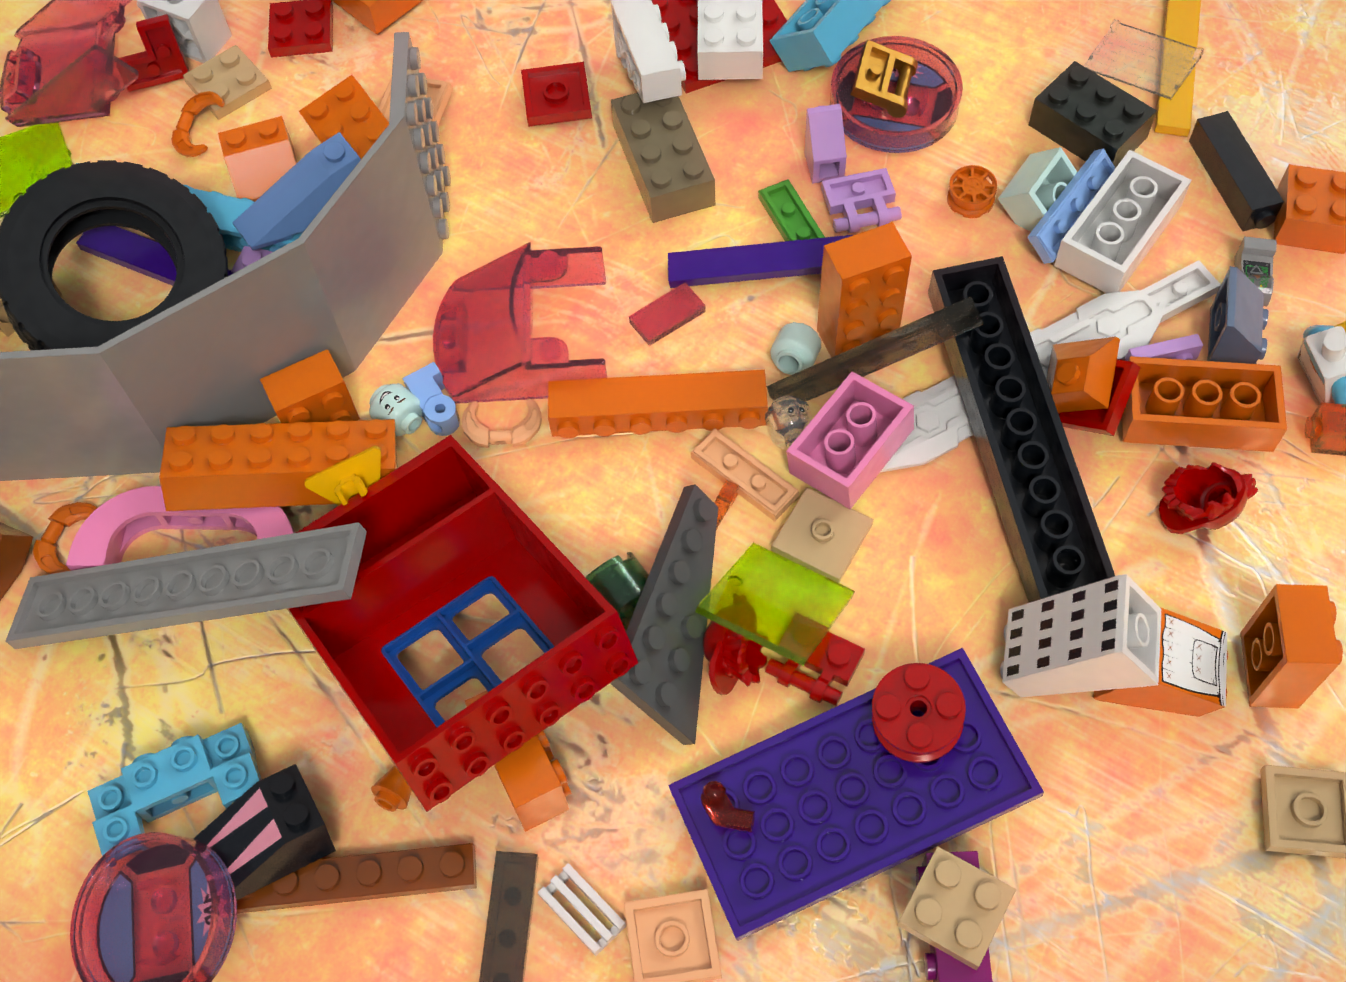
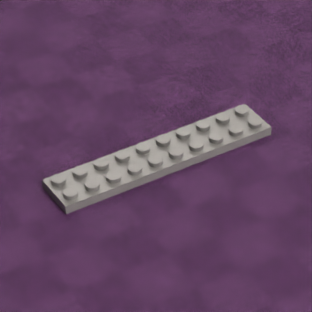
M358 522L30 577L5 642L14 649L351 599L367 531Z

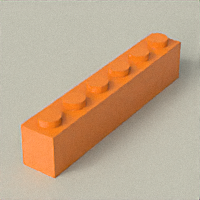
M765 369L548 381V420L552 437L574 438L578 435L592 434L610 436L614 433L630 432L641 435L647 434L650 431L679 433L687 429H706L712 431L714 428L719 430L725 427L752 429L767 425L768 402Z

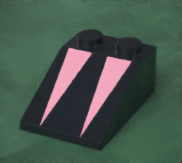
M296 764L256 782L189 842L190 846L196 848L193 852L195 858L202 851L220 869L228 888L230 904L336 851L326 825Z

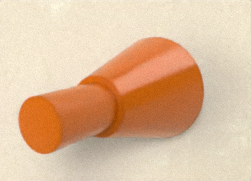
M395 765L371 787L372 793L376 796L374 801L383 809L394 812L396 809L403 810L407 808L412 790Z

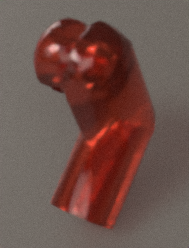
M711 781L705 784L701 794V803L712 823L719 827L752 832L755 811L734 808L722 783Z

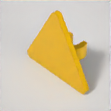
M372 446L306 478L305 487L337 505L342 504L343 506L348 504V499L358 493L361 497L365 496L368 492L367 487L380 480L381 448Z

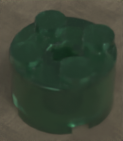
M627 552V559L624 561L619 555L607 560L586 576V579L617 610L624 629L627 631L628 627L626 624L631 621L649 576L632 552Z

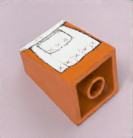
M1161 608L1158 685L1094 691V699L1098 701L1196 717L1226 707L1228 632Z

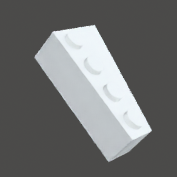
M610 0L616 55L618 58H621L623 68H627L628 77L630 80H633L634 87L642 102L647 103L681 96V81L686 80L685 67L682 60L677 61L676 45L674 41L669 42L668 27L666 23H661V13L658 4L653 5L651 0Z

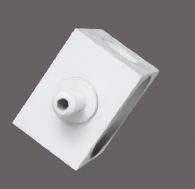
M218 0L136 1L137 7L141 9L145 19L168 14L183 55L201 63L210 60L217 55L232 36Z

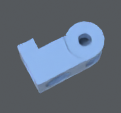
M435 362L402 378L405 387L420 400L422 417L434 434L447 436L458 429L460 419L455 402L449 396L443 395L441 390L445 388V384Z

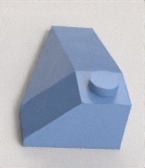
M338 132L307 153L232 222L233 226L252 250L292 239L295 234L305 231L360 162L361 158L342 134Z

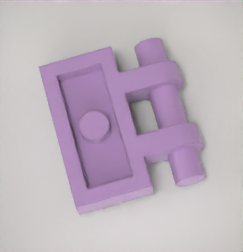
M887 168L823 180L821 183V191L829 214L843 213L844 215L843 218L833 219L835 233L848 231V233L859 232L861 227L871 225L879 227L902 218L899 206L887 208L886 206L887 203L895 202L896 196ZM867 207L873 208L872 212L857 214L856 211Z

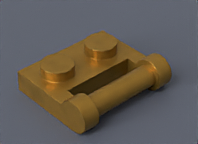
M867 39L862 48L850 95L887 109L892 117H904L908 108L906 99L911 77L916 74L918 66L916 59ZM893 68L897 69L899 73L894 94L887 92Z

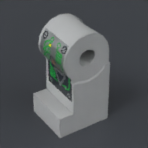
M1244 236L1234 258V267H1238L1264 293L1263 306L1267 307L1271 300L1274 286L1273 257L1276 253L1277 240Z

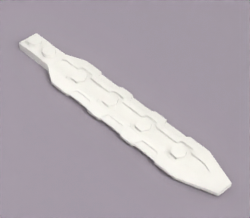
M1198 260L1143 290L1105 293L1076 308L1075 313L1044 329L1038 328L1030 332L1045 377L1047 378L1053 344L1117 337L1120 339L1117 360H1123L1126 358L1129 349L1148 345L1161 322L1218 293L1221 284ZM955 375L923 392L916 391L903 398L906 402L914 405V430L880 473L925 465L957 448L958 443L974 435Z

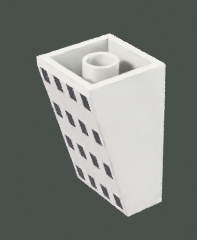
M1127 574L1117 575L1011 608L1008 611L1007 625L1004 627V640L1006 644L1004 661H1002L1000 666L1002 683L1020 697L1157 686L1159 682L1162 609Z

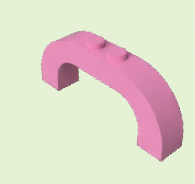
M147 486L121 493L98 507L85 520L76 533L66 566L72 571L119 563L122 561L125 551L134 540L147 532L158 529L242 530L257 536V539L296 532L280 507L166 511L161 486Z

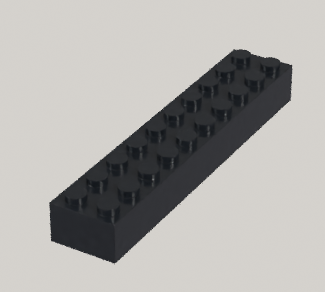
M1003 256L933 270L928 296L1028 602L1037 601L1114 577L1115 573Z

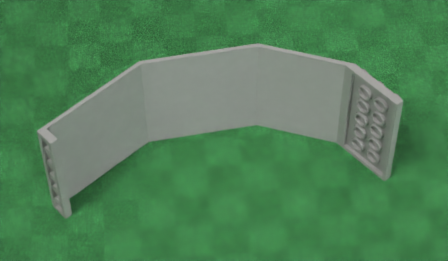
M409 32L394 33L389 125L298 239L98 347L0 352V481L159 473L167 427L258 424L277 416L260 381L261 378L326 349L329 350L342 378L356 371L442 255L443 239L449 238L448 221L444 219V212L450 211L448 192H445V186H450L451 183L449 166H443L445 164V151L443 144L437 143L439 142L438 122L432 121V99L425 96L427 94L425 73H419L421 68L420 51L418 47L412 46Z

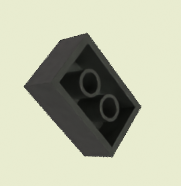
M1074 61L1035 98L1029 126L1084 161L1090 157L1094 150L1104 148L1116 168L1129 150L1135 151L1148 138L1157 110Z

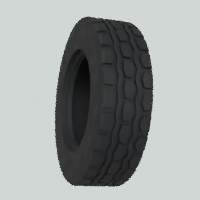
M97 160V162L90 163L88 161L73 164L66 169L63 167L47 174V177L43 180L39 179L28 187L24 195L21 194L9 208L10 213L5 214L0 225V298L13 329L23 343L28 344L30 350L98 347L228 277V258L226 256L227 251L223 236L219 234V226L210 212L207 213V207L195 194H191L189 189L176 179H170L167 174L151 167L149 169L145 168L140 164L126 161L121 163L117 162V160ZM104 226H122L141 231L155 239L170 255L177 272L174 285L163 302L152 311L137 318L123 321H107L84 315L67 304L52 284V273L57 257L72 239L88 230Z

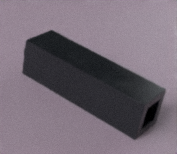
M1229 111L1197 119L1189 143L1242 232L1270 226L1276 220L1284 201Z

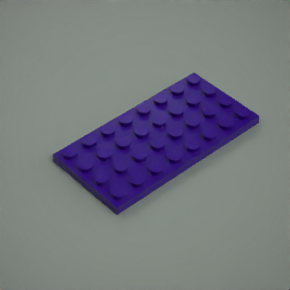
M963 648L929 663L947 672L957 682L963 693L966 705L963 730L957 744L950 752L937 760L925 763L908 762L895 757L882 746L876 737L872 723V699L875 689L668 785L737 941L1043 796L1044 791ZM921 711L912 712L917 717L924 715Z

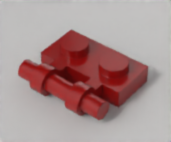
M794 615L777 647V654L788 658V661L783 664L771 658L766 666L765 673L778 678L777 683L787 688L792 685L809 693V698L818 703H821L823 700L836 707L843 692L830 685L832 681L848 687L864 656L865 648ZM802 665L821 675L816 680L798 670Z

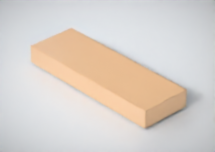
M715 428L691 452V459L773 521H776L799 497L798 489Z

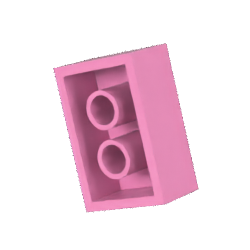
M851 371L787 449L789 473L848 509H851L914 430V405Z

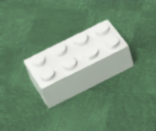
M698 0V80L763 79L762 0Z
M1129 150L1061 240L1054 266L1105 293L1120 292L1182 206L1191 179Z

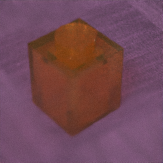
M1321 402L1314 414L1307 417L1304 432L1305 437L1310 438L1311 453L1346 456V404Z

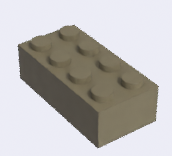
M638 93L612 99L613 127L652 223L715 206V178L679 96L647 103L642 102Z

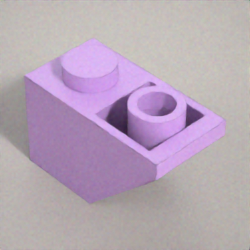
M840 104L823 105L807 109L804 154L812 184L845 176L847 155Z

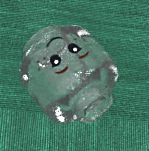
M790 395L777 398L765 413V423L770 439L776 447L787 450L814 418L811 408L805 400Z

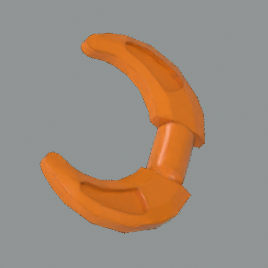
M211 91L200 92L190 98L183 106L176 130H173L171 138L172 145L179 154L186 157H196L207 151L208 147L205 144L193 145L188 132L194 120V115H197L202 109L209 105H218L220 107L225 105L224 100L217 93Z
M76 502L58 508L48 518L50 523L43 533L41 541L35 540L33 548L34 558L41 570L47 574L71 571L58 560L55 544L64 530V526L70 527L80 520H86L98 507L90 503Z

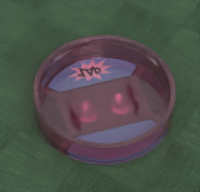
M884 36L870 40L913 57L918 63L916 74L911 77L907 94V113L901 118L892 117L887 109L850 95L862 48L866 41L853 47L842 56L832 74L830 105H841L844 134L853 141L881 152H912L924 149L938 142L954 126L959 114L963 82L956 64L938 47L926 41L905 36ZM895 68L892 70L887 91L892 94L895 93L899 73Z
M149 832L138 834L113 846L96 862L86 876L78 892L72 912L70 946L73 962L81 981L212 982L230 951L237 921L236 893L225 864L205 844L195 839L167 833Z

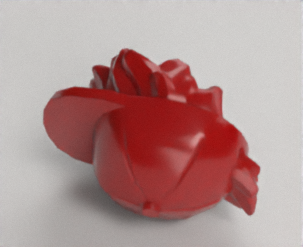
M1212 462L1208 468L1190 464L1186 468L1178 467L1164 481L1166 486L1162 487L1165 495L1159 505L1160 519L1169 532L1176 534L1187 533L1199 528L1207 530L1220 529L1237 519L1243 512L1247 500L1258 492V488L1255 487L1256 480L1252 478V474L1241 475L1238 471L1223 467L1215 462Z
M732 597V608L718 613L707 626L703 636L704 655L710 662V683L714 691L719 695L729 694L738 679L744 682L747 687L750 686L751 682L760 683L759 669L767 664V656L761 652L762 647L767 645V640L756 636L755 615L748 608L744 598L737 599Z

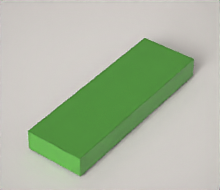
M789 179L758 191L760 202L784 241L825 238Z

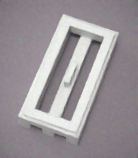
M568 863L562 868L563 871L558 876L555 875L550 880L551 883L547 887L543 886L537 893L582 943L597 956L626 927V923ZM570 879L613 926L608 930L564 883ZM557 890L600 934L601 938L597 942L590 937L552 896Z

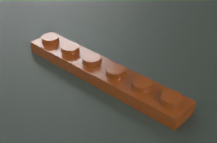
M473 843L319 859L231 903V914L477 888L475 846Z

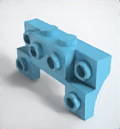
M239 723L205 739H202L199 734L181 737L164 750L157 753L143 754L135 758L132 764L121 768L122 776L88 790L87 792L96 821L92 822L102 857L106 862L111 863L115 861L114 857L139 845L142 848L148 846L142 819L150 823L216 792L219 793L222 804L227 809L256 782L262 780L257 765L255 749L245 726Z

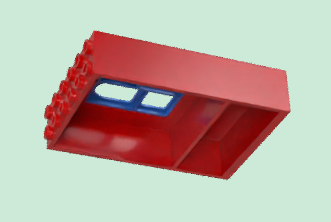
M449 435L367 487L368 492L365 496L361 497L359 493L348 499V504L344 506L340 504L296 532L358 522L367 531L351 599L287 608L296 624L426 812L439 803L446 801L453 793L476 777L483 775L494 764L521 748L524 743L547 727L554 725L561 717L592 698L595 693L615 679L625 675L629 669L639 663L617 610L452 435ZM487 594L495 595L508 610L509 614L473 639L468 640L453 622L454 616ZM523 629L544 654L503 682L482 658V655L487 649L515 630ZM439 630L463 659L464 663L422 690L400 662L398 655L402 650L429 632ZM478 679L488 693L445 721L436 710V703L468 680Z

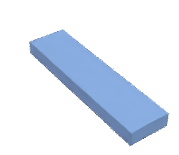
M1104 148L1093 151L1028 235V240L1044 264L1055 261L1061 240L1115 170V166Z

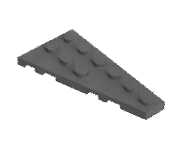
M695 484L683 488L626 631L639 663L629 669L625 675L610 683L683 745H692L696 741L704 659L703 636L707 628L718 506Z

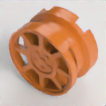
M968 165L956 170L950 178L947 202L951 210L963 215L965 218H979L981 215L989 213L993 208L997 191L996 177L990 170L978 165Z

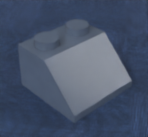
M1229 267L1210 308L1207 361L1256 364L1258 359L1263 360L1266 354L1267 338H1262V330L1267 325L1269 311L1263 308L1264 293L1238 267Z

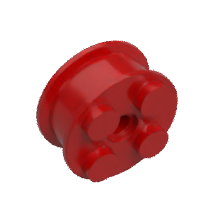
M909 663L887 673L877 685L872 699L873 728L882 746L895 757L913 763L937 760L953 749L962 734L966 713L965 699L957 682L944 670L930 664ZM921 711L924 715L917 717L912 712Z

